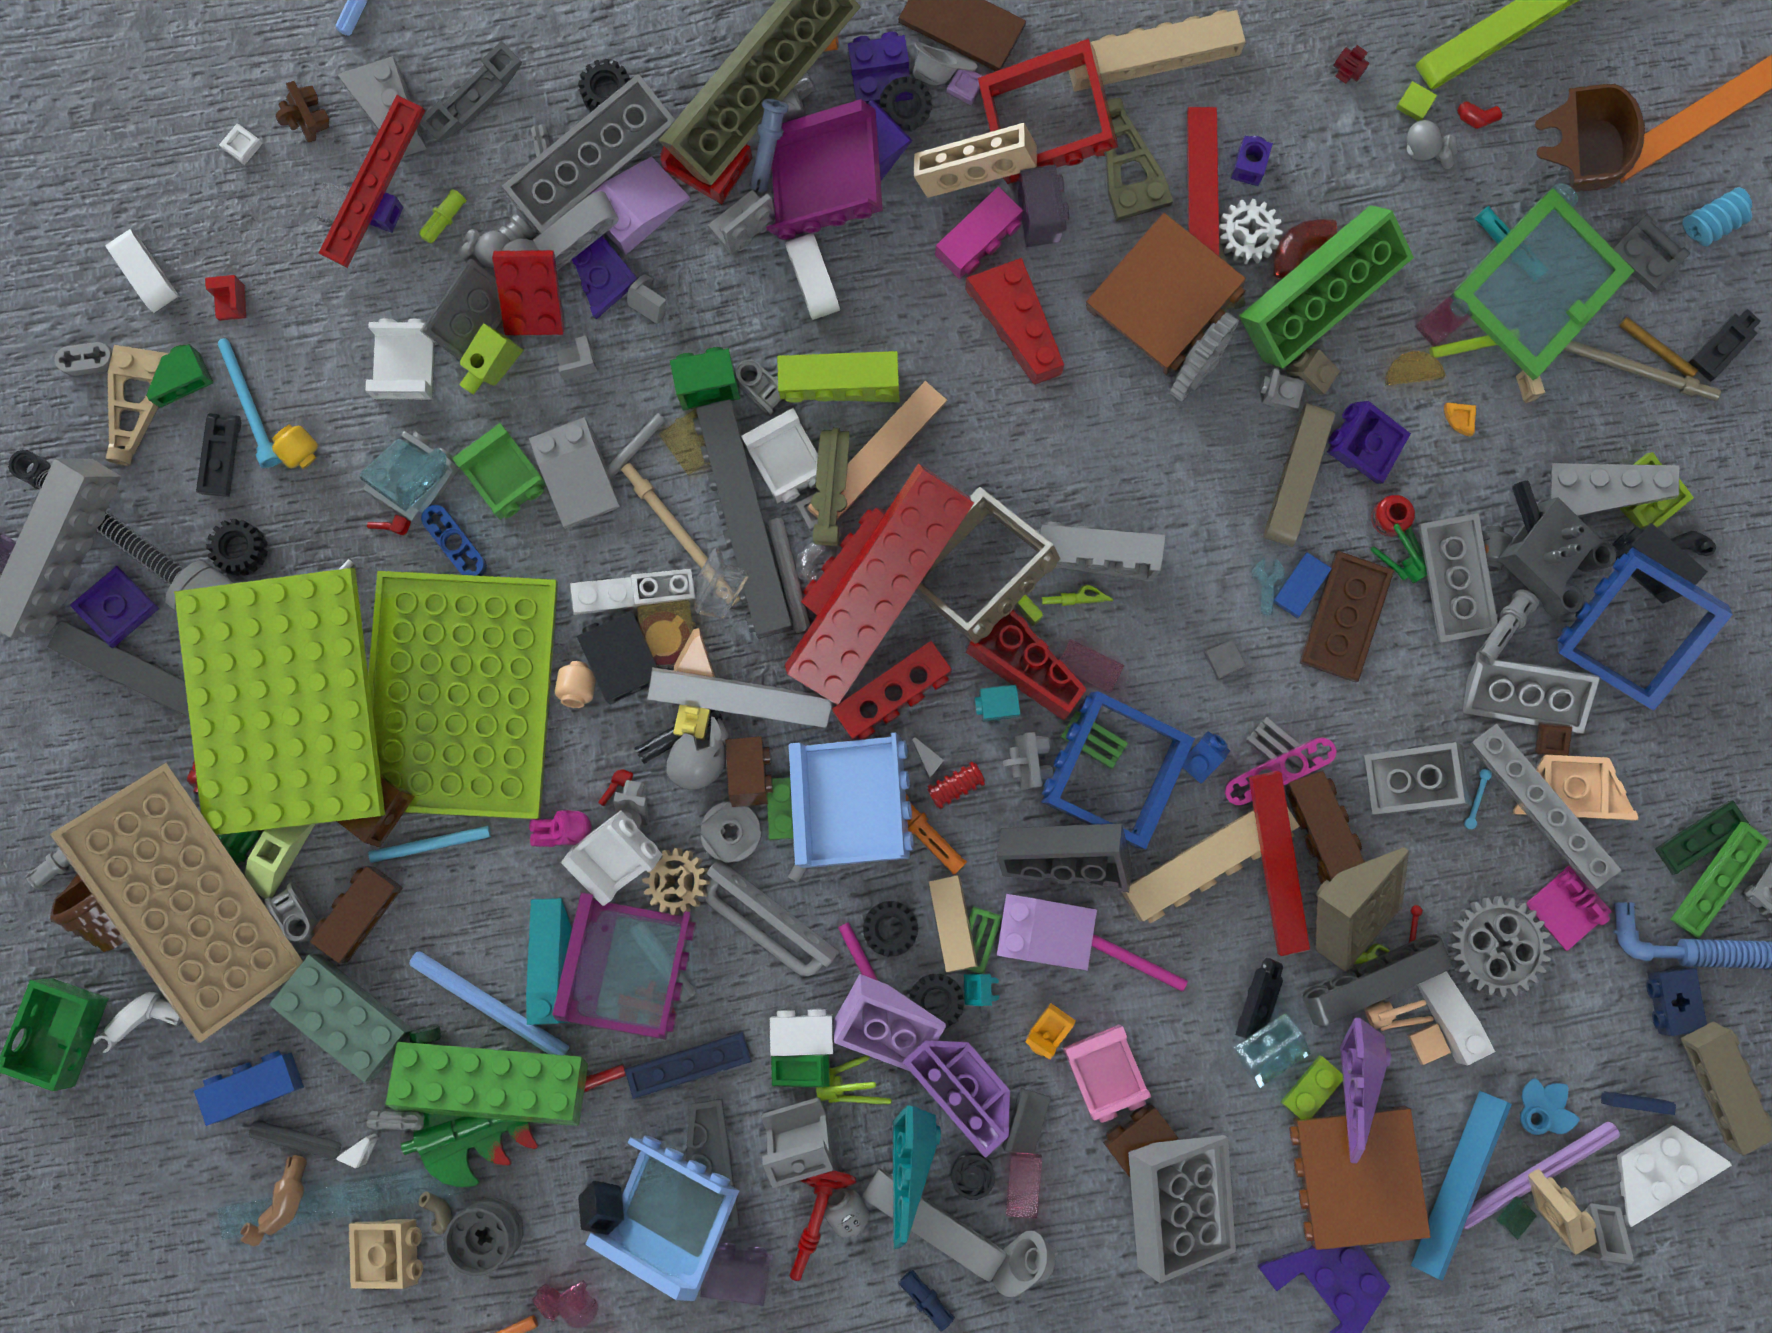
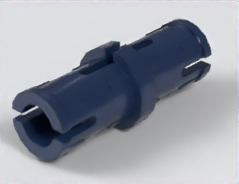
M913 1269L898 1282L899 1286L916 1303L915 1307L919 1312L923 1311L940 1332L953 1322L955 1316L937 1298V1292L934 1289L930 1290Z

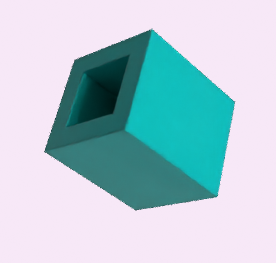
M1016 685L983 688L979 691V697H974L976 715H982L983 722L1018 718L1020 716Z

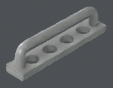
M716 861L706 872L710 876L708 879L710 884L704 887V891L708 894L705 897L706 902L795 973L801 976L816 974L823 965L828 967L839 953L833 946L723 861ZM718 886L724 887L813 956L812 961L809 964L801 962L725 903L716 894Z

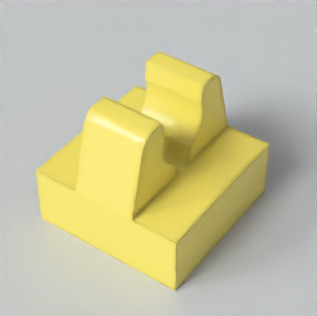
M679 704L673 734L682 736L684 733L695 736L697 740L704 741L711 711L705 708Z

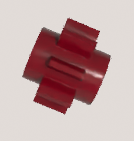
M1358 45L1353 50L1345 47L1333 65L1338 69L1335 77L1345 84L1350 79L1357 82L1370 64L1365 60L1368 52Z

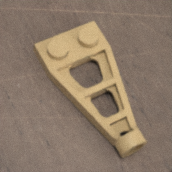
M114 345L108 368L109 446L106 461L130 466L132 456L135 454L158 406L150 402L147 396L140 403L127 402L124 398V383L128 379L146 381L151 384L161 357L168 353ZM123 410L140 413L133 431L120 429L121 412Z

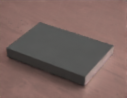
M469 259L420 332L458 360H461L483 323L496 330L502 322L496 277L473 259Z

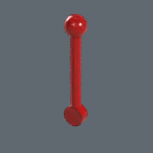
M1414 905L1410 910L1413 917L1409 943L1416 940L1419 916L1423 913V909L1419 905Z

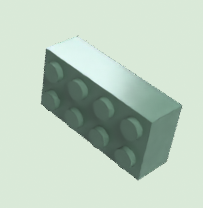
M321 954L308 955L269 1003L273 1009L363 1082L377 1077L395 1054L397 1042H404L408 1038L409 1032L413 1031L410 1026Z

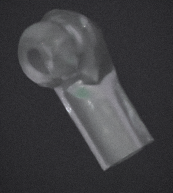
M814 541L804 548L796 559L797 576L805 583H810L813 579L817 578V572L814 570V559L826 550L823 545H814Z

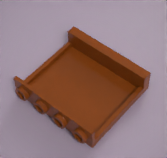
M1163 213L1086 301V309L1095 317L1097 315L1102 317L1163 367V373L1167 376L1172 369L1176 372L1184 364L1186 359L1184 355L1194 346L1197 340L1201 341L1204 332L1211 324H1216L1225 315L1224 309L1231 302L1235 305L1246 291L1243 289L1246 278L1166 213Z
M1395 1106L1391 1110L1375 1111L1365 1150L1357 1163H1350L1346 1115L1302 1120L1298 1117L1293 1118L1294 1126L1289 1127L1292 1146L1297 1145L1299 1158H1294V1166L1297 1178L1302 1177L1303 1190H1299V1201L1301 1209H1306L1308 1222H1303L1306 1241H1311L1312 1246L1316 1250L1431 1238L1412 1112L1407 1106Z

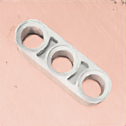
M132 229L127 230L105 245L137 294L153 313L179 297L150 252Z
M809 233L786 241V249L811 319L815 320L840 311L835 291L814 234Z

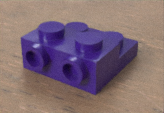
M887 32L881 36V39L870 40L868 36H859L853 39V43H848V56L855 100L862 99L867 104L874 100L879 104L881 93L887 84L896 78L911 77L905 35L898 36L897 32ZM902 92L896 97L895 102L912 100L913 94Z
M1371 402L1352 403L1342 414V418L1345 421L1341 428L1336 429L1330 435L1328 443L1331 446L1327 453L1347 468H1356L1376 484H1383L1411 433Z

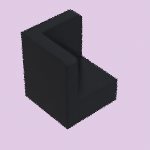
M593 1181L579 1195L581 1230L609 1235L624 1220L622 1193L619 1185Z

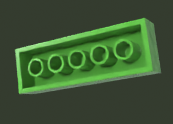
M1368 206L1239 315L1262 361L1282 369L1285 368L1414 258L1393 211L1377 206Z
M397 1042L385 1105L395 1111L579 1126L588 1063L579 1056Z

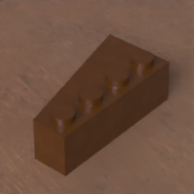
M1322 770L1289 782L1285 792L1296 821L1300 826L1299 829L1307 830L1308 834L1304 836L1305 845L1309 855L1318 859V872L1316 874L1320 884L1322 885L1326 880L1331 881L1342 871L1365 863L1360 852L1362 850L1360 839L1356 833H1351L1347 824L1349 823L1348 813L1343 805L1339 806L1335 798L1337 791L1332 779H1327Z

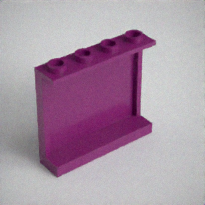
M862 99L782 123L783 136L777 140L772 162L775 224L766 226L767 231L778 236L779 239L790 240L794 239L797 234L804 232L816 233L826 226H842L848 220L855 218L867 219L872 214L883 211L876 109Z

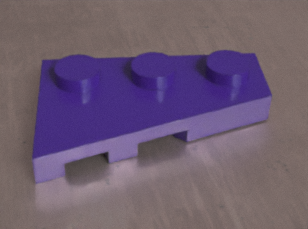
M603 235L572 259L595 319L599 318L628 292L630 286L638 279Z

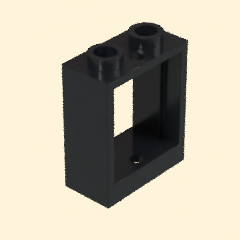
M1652 523L1642 528L1636 526L1628 534L1624 532L1612 544L1615 547L1616 560L1617 558L1620 559L1624 553L1627 554L1633 547L1694 585L1708 572ZM1638 568L1631 575L1662 604L1683 596Z

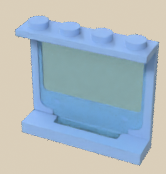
M644 1135L643 1139L630 1137L628 1144L641 1151L622 1194L624 1220L609 1235L590 1233L586 1245L671 1298L682 1301H695L740 1190L729 1185L730 1179L717 1173H712L711 1175L705 1172L707 1168L705 1165L693 1160H689V1162L683 1160V1153L668 1147L666 1150L661 1148V1141L647 1135Z

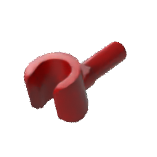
M395 515L392 523L368 522L367 528L382 529L399 535H406L411 521L405 517Z
M624 769L616 771L613 774L612 783L598 803L605 806L618 786L624 787L626 780L632 781L634 774Z

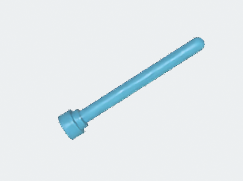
M221 338L218 341V347L258 444L256 448L258 463L261 468L278 465L282 461L272 450L274 443L268 439L228 339Z

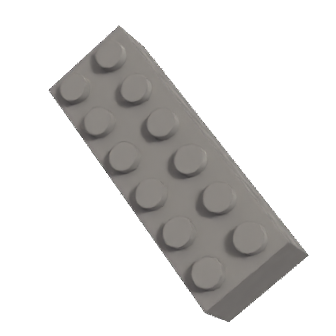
M637 74L502 185V190L535 230L541 234L657 141L675 119L642 77Z
M54 459L0 577V632L10 638L49 633L57 622L56 616L62 604L68 599L69 588L74 578L81 571L83 558L93 545V537L98 526L105 519V511L110 500L114 498L118 491L117 485L122 476L94 459Z

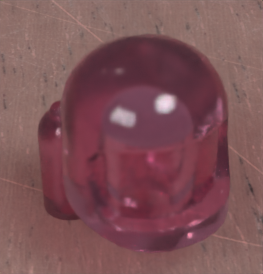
M584 1280L562 1294L554 1288H550L546 1283L537 1290V1295L532 1299V1302L546 1319L554 1321L560 1314L564 1321L573 1328L587 1326L594 1320L598 1312V1303L587 1292V1284Z

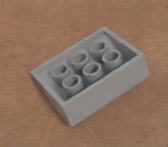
M1220 1135L1156 1142L1128 1152L1137 1264L1139 1269L1159 1283H1163L1236 1252L1227 1136Z

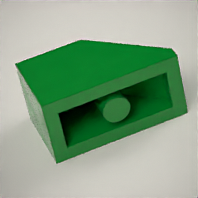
M188 344L176 346L170 350V353L162 356L146 394L148 400L162 408L213 384V380L200 352Z

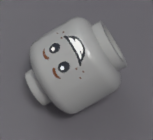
M838 1189L833 1192L832 1196H829L824 1217L838 1236L851 1237L862 1233L870 1215L869 1209L855 1190Z

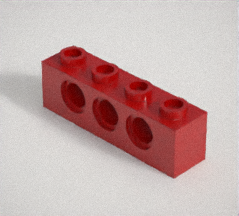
M930 641L833 707L832 712L852 741L857 738L865 740L876 732L873 727L882 721L885 724L890 723L901 715L898 711L907 704L913 707L925 698L923 694L931 687L938 690L950 681L948 676L951 674L952 669L934 643ZM913 670H923L927 675L926 681L922 684L913 683L910 679V673ZM891 686L900 688L902 697L897 701L888 700L885 696L887 688ZM872 703L877 707V714L873 718H865L861 715L860 709L864 704Z

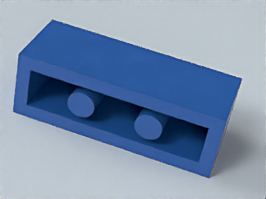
M280 1050L262 1056L263 1063L252 1067L251 1062L233 1068V1075L223 1079L222 1074L203 1080L204 1087L194 1090L205 1125L218 1123L304 1088L293 1054L281 1055Z

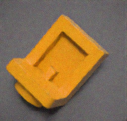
M1050 1003L1030 1029L1025 1042L1033 1052L1051 1060L1055 1055L1057 1047L1073 1028L1076 1020Z

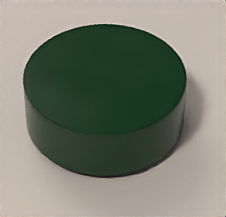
M438 1025L409 1032L410 1043L427 1044L437 1041L442 1037L440 1026Z

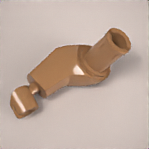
M293 1155L292 1158L289 1156L286 1159L282 1179L274 1185L272 1205L259 1216L258 1227L251 1223H246L242 1227L240 1234L244 1236L240 1241L250 1246H257L262 1241L264 1232L271 1236L294 1219L305 1190L301 1183L307 1164L305 1158Z

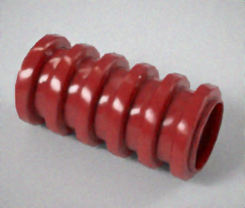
M971 761L967 768L962 766L961 771L958 773L955 770L952 772V776L946 775L944 776L945 780H937L936 785L932 786L930 784L927 786V790L937 808L939 807L941 810L944 808L943 805L945 803L950 805L952 804L951 800L954 798L959 800L960 795L964 794L966 796L969 794V790L975 791L977 790L976 786L985 785V779L976 763Z

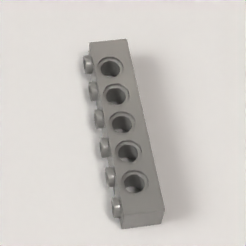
M1497 723L1468 745L1589 889H1598L1621 871L1614 860Z

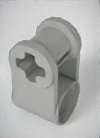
M744 360L736 368L738 386L765 414L770 416L773 413L772 409L782 400L778 392V380L771 376L756 361ZM746 371H754L757 374V378L751 382H746L741 377Z
M289 883L287 889L275 897L265 899L268 911L275 918L287 939L309 942L315 935L313 929L317 925L318 920L307 904L303 892L295 883ZM303 920L306 924V930L299 936L296 926L298 922Z

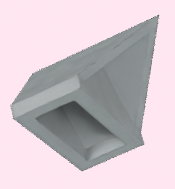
M1589 1203L1584 1211L1590 1214L1596 1224L1594 1231L1597 1243L1579 1254L1599 1260L1632 1264L1634 1258L1621 1208ZM1561 1238L1553 1246L1572 1252Z

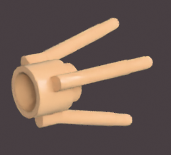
M1384 1000L1364 1008L1370 1025L1376 1030L1380 1029L1381 1032L1390 1028L1423 1024L1434 1020L1432 1016L1395 1020L1396 1015L1425 1006L1427 1004L1425 1000L1393 1009L1389 1001L1384 1003Z

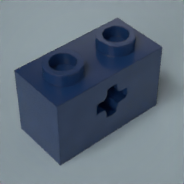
M1677 968L1647 972L1649 980H1647L1646 988L1648 995L1653 1000L1654 1006L1652 1020L1659 1034L1668 1036L1690 1034L1707 1025L1697 968ZM1677 999V1003L1672 1005V1001Z

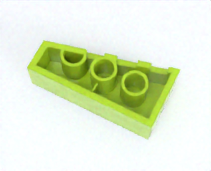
M897 351L777 356L778 392L780 399H785L787 402L796 403L803 400L900 403Z

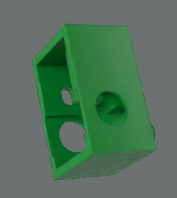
M53 978L30 980L0 1055V1073L50 1091L75 1087L109 998ZM24 1028V1035L20 1044L12 1051V1044L16 1035Z

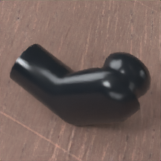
M1689 531L1671 538L1682 550L1688 549L1698 555L1707 557L1713 555L1716 551V544L1709 537L1697 531Z

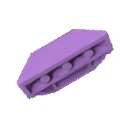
M925 1040L902 1061L985 1158L1009 1137L1010 1090L969 1042Z

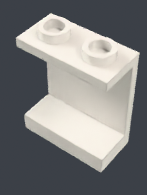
M383 318L379 319V322H369L368 328L375 335L373 380L366 379V392L373 399L432 400L434 341L420 332L426 321L422 319H409L408 322H397L393 319Z

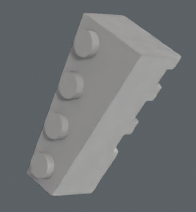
M1047 522V525H1041L1039 534L1054 545L1060 557L1055 568L1153 581L1161 571L1165 535L1100 530L1089 526L1065 527V524L1060 522Z

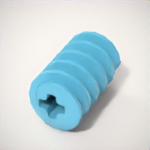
M1740 187L1734 188L1710 204H1706L1701 209H1697L1691 215L1683 218L1684 230L1691 239L1696 240L1702 246H1709L1712 241H1718L1722 238V235H1728L1732 232V229L1737 230L1742 224H1747L1752 220V200L1745 189Z

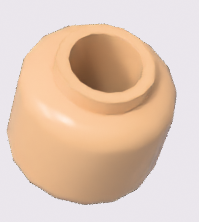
M572 661L570 665L559 669L555 695L561 700V704L571 708L584 707V704L592 701L596 678L592 670L588 668L586 663L580 661Z

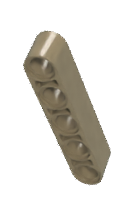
M1305 403L1297 423L1263 538L1290 547L1294 546L1332 427L1335 411Z

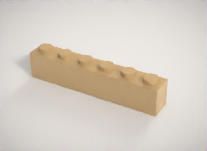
M1220 10L1211 16L1202 18L1192 16L1183 22L1174 24L1165 22L1152 29L1144 30L1138 28L1120 36L1106 35L1100 40L1092 41L1091 43L1096 52L1103 85L1238 56L1241 54L1246 41L1238 11L1228 12L1227 10ZM1086 64L1069 70L1074 91L1091 88Z
M1288 808L1292 837H1294L1295 835L1292 831L1300 826ZM1254 809L1130 883L1129 893L1122 892L1137 919L1139 921L1148 920L1149 923H1152L1165 915L1163 909L1171 904H1174L1175 908L1189 901L1191 899L1189 893L1199 888L1203 892L1217 883L1215 880L1217 876L1224 872L1229 876L1243 868L1240 862L1250 856L1253 860L1260 858L1261 850Z

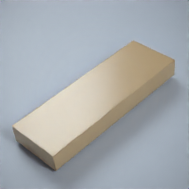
M956 875L930 881L929 886L946 972L950 973L978 967L960 876Z

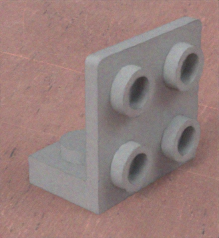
M752 189L708 224L709 230L730 254H733L736 250L741 251L750 244L752 237L759 232H766V226L774 223L775 213L772 197L767 193L760 198Z

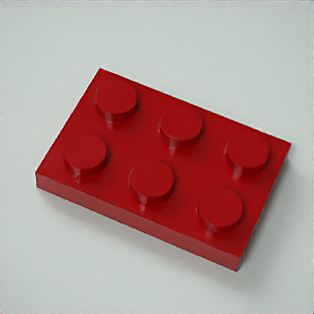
M554 250L494 251L492 259L505 335H563L565 327Z

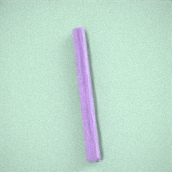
M1610 1122L1602 1124L1475 1201L1471 1207L1464 1229L1471 1228L1532 1191L1528 1174L1539 1168L1546 1178L1555 1177L1619 1138L1620 1133L1617 1127Z

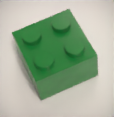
M713 347L707 349L705 353L698 355L683 353L676 356V359L670 360L676 395L683 411L728 399L731 401L740 399L729 348Z

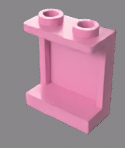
M1119 1024L1062 1047L1090 1117L1093 1120L1099 1119L1101 1123L1116 1118L1118 1116L1117 1111L1128 1107L1129 1111L1145 1106V1100L1151 1097L1126 1040L1125 1030Z

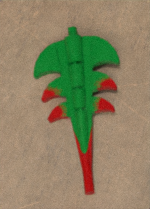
M624 1064L586 1076L584 1093L599 1085L625 1077ZM423 1113L425 1117L423 1128L414 1130V1139L401 1143L404 1155L418 1151L425 1168L434 1178L444 1184L455 1187H472L480 1183L471 1170L468 1159L469 1149L473 1147L487 1161L509 1166L512 1164V1161L506 1155L502 1144V1134L508 1131L517 1143L525 1147L537 1149L539 1146L531 1132L530 1122Z

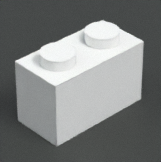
M826 1009L807 1010L808 1015L795 1016V1010L777 1011V1016L770 1017L771 1056L833 1054V1014L826 1015Z

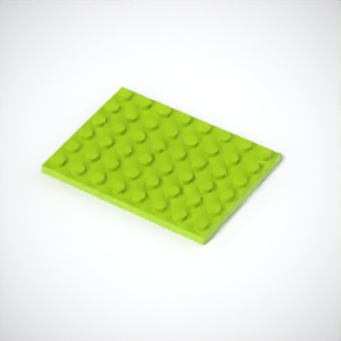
M355 568L174 591L200 811L214 833L222 835L385 815Z
M377 571L368 677L380 775L395 786L407 790L415 796L404 813L518 819L541 818L558 591L557 580Z

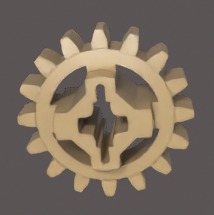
M674 848L672 855L669 850H663V858H660L654 869L648 872L650 877L642 879V882L650 886V888L644 891V894L653 895L650 904L652 906L661 904L659 911L662 913H666L669 909L671 915H679L680 909L683 913L684 911L691 912L690 904L694 907H699L701 904L697 898L699 896L707 897L708 895L702 890L704 885L710 884L709 880L703 879V875L706 874L708 868L699 867L703 861L702 858L696 857L692 860V851L686 850L683 854L682 849ZM674 861H681V862H683V863H685V864H684V865H680V866L676 869L674 866H671L669 863L674 862ZM674 876L680 877L677 881L680 885L679 887H673L675 884ZM676 894L679 898H682L683 900L680 902H672L668 899L672 898Z

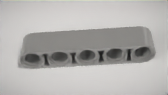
M878 1169L862 1197L893 1218V1176L882 1169ZM921 1196L911 1231L979 1277L991 1282L1006 1258L1007 1253Z

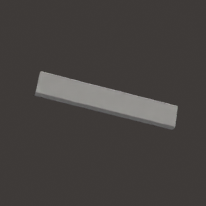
M652 667L647 699L824 728H827L832 701L820 694Z

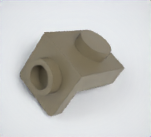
M1306 349L1291 362L1286 372L1291 376H1300L1317 394L1325 395L1340 370L1320 349Z

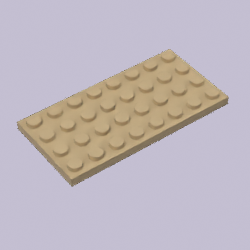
M167 763L159 766L50 834L197 1043L204 1041L288 981L303 963L301 957L290 941L284 936L281 928Z

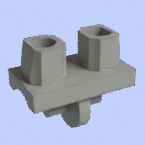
M1035 732L1015 736L1016 747L1009 748L1011 759L1003 760V767H1012L1013 778L1020 777L1021 790L1042 787V784L1048 778L1052 779L1053 777L1051 765L1039 766L1038 755L1049 753V738L1035 736Z
M626 780L623 794L615 792L613 800L615 811L618 813L621 810L628 818L635 822L640 830L642 825H648L649 820L647 798L643 794L644 783Z

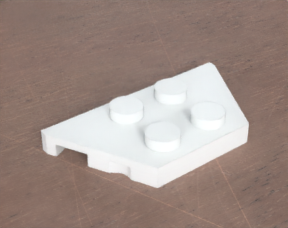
M1667 1124L1617 1155L1618 1171L1621 1173V1196H1624L1626 1215H1623L1625 1224L1633 1227L1732 1166L1730 1161L1676 1126Z

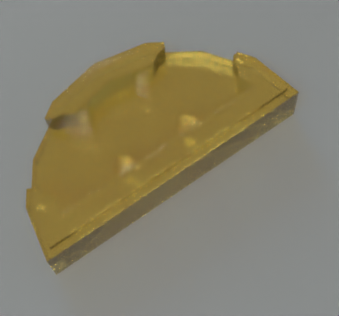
M1411 351L1400 355L1392 362L1386 373L1385 386L1443 379L1446 374L1443 366L1434 356L1425 352Z

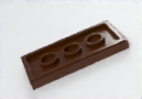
M908 0L898 18V23L994 71L1002 69L1026 26V20L986 0Z
M1337 551L1335 552L1330 567L1332 569L1327 576L1299 663L1357 683L1362 673L1394 570Z

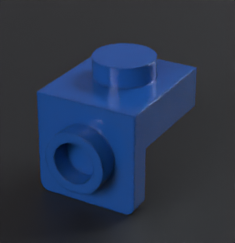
M1207 731L1201 740L1189 751L1183 768L1202 784L1226 759L1230 750L1227 748L1226 742L1219 735H1213Z

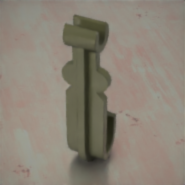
M833 427L832 430H822L820 435L815 487L819 492L811 498L813 508L819 511L818 524L814 525L813 530L814 545L838 546L839 526H837V513L842 512L847 507V499L841 493L846 490L849 431H840L838 427Z

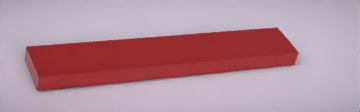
M396 95L319 251L320 255L346 268L349 267L426 111L423 107Z
M1188 107V232L1219 256L1217 107Z
M1274 771L1249 777L1277 954L1285 956L1310 950L1282 772Z

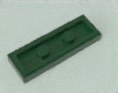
M1734 800L1727 801L1656 847L1655 851L1672 875L1678 874L1724 844L1740 822L1748 824L1749 822Z

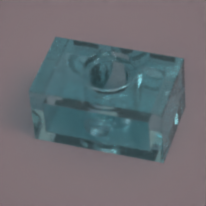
M1286 1013L1234 1047L1243 1068L1259 1088L1311 1054L1303 1033Z

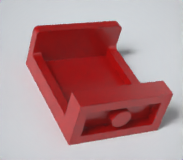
M746 144L715 182L710 185L698 181L665 147L662 148L660 153L663 169L667 173L721 205L753 158L751 146Z

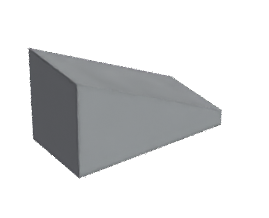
M914 737L912 742L930 780L944 760Z

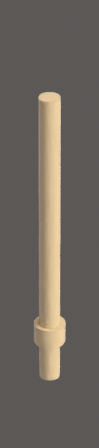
M631 463L626 464L621 471L633 484L635 493L640 499L646 500L730 605H736L741 598L654 493L655 488L648 479H643Z

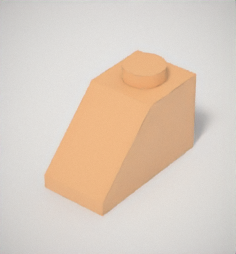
M694 629L674 664V671L715 677L700 629Z

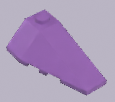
M1354 1018L1340 1046L1350 1163H1357L1365 1150L1386 1068L1389 1067L1391 1061V1052L1389 1048H1386L1385 1036L1361 1018Z

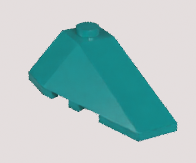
M562 898L531 899L526 987L527 1025L570 1023L556 1020L552 1015L573 928Z
M909 1105L893 1120L894 1249H900L908 1241L935 1150L941 1139V1129L939 1125H936V1115Z

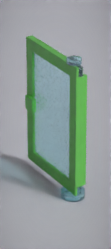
M1564 183L1555 184L1450 295L1454 300L1450 305L1452 312L1460 317L1465 316L1467 313L1532 380L1537 379L1635 271L1575 211L1573 207L1578 203L1577 193L1572 187Z

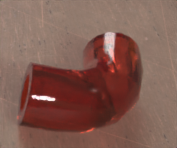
M1308 220L1289 229L1279 241L1280 243L1274 258L1273 276L1283 279L1303 262L1304 256L1309 250L1319 249L1337 233L1336 220Z

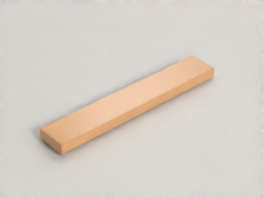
M926 381L848 463L846 490L841 493L847 499V507L842 512L837 513V520L946 404L947 399ZM810 504L807 510L818 518L819 511L815 510L812 504Z

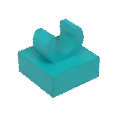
M964 974L965 1005L992 1006V1001L999 1000V995H992L991 984L999 983V979L991 977V974Z

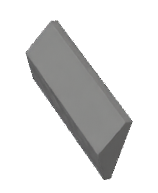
M1479 513L1418 524L1439 642L1491 633L1497 626L1498 621Z
M1476 659L1467 677L1463 712L1539 726V723L1570 725L1573 727L1572 732L1584 733L1600 677L1598 675L1503 659H1496L1492 666H1485Z

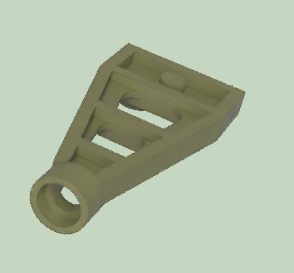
M1113 98L1107 100L1111 118L1119 116L1117 120H1112L1116 137L1128 135L1134 147L1133 152L1119 156L1116 154L1115 149L1105 152L1108 197L1116 221L1171 206L1173 199L1166 177L1126 114L1122 99ZM1137 161L1144 169L1147 179L1126 186L1121 181V165Z

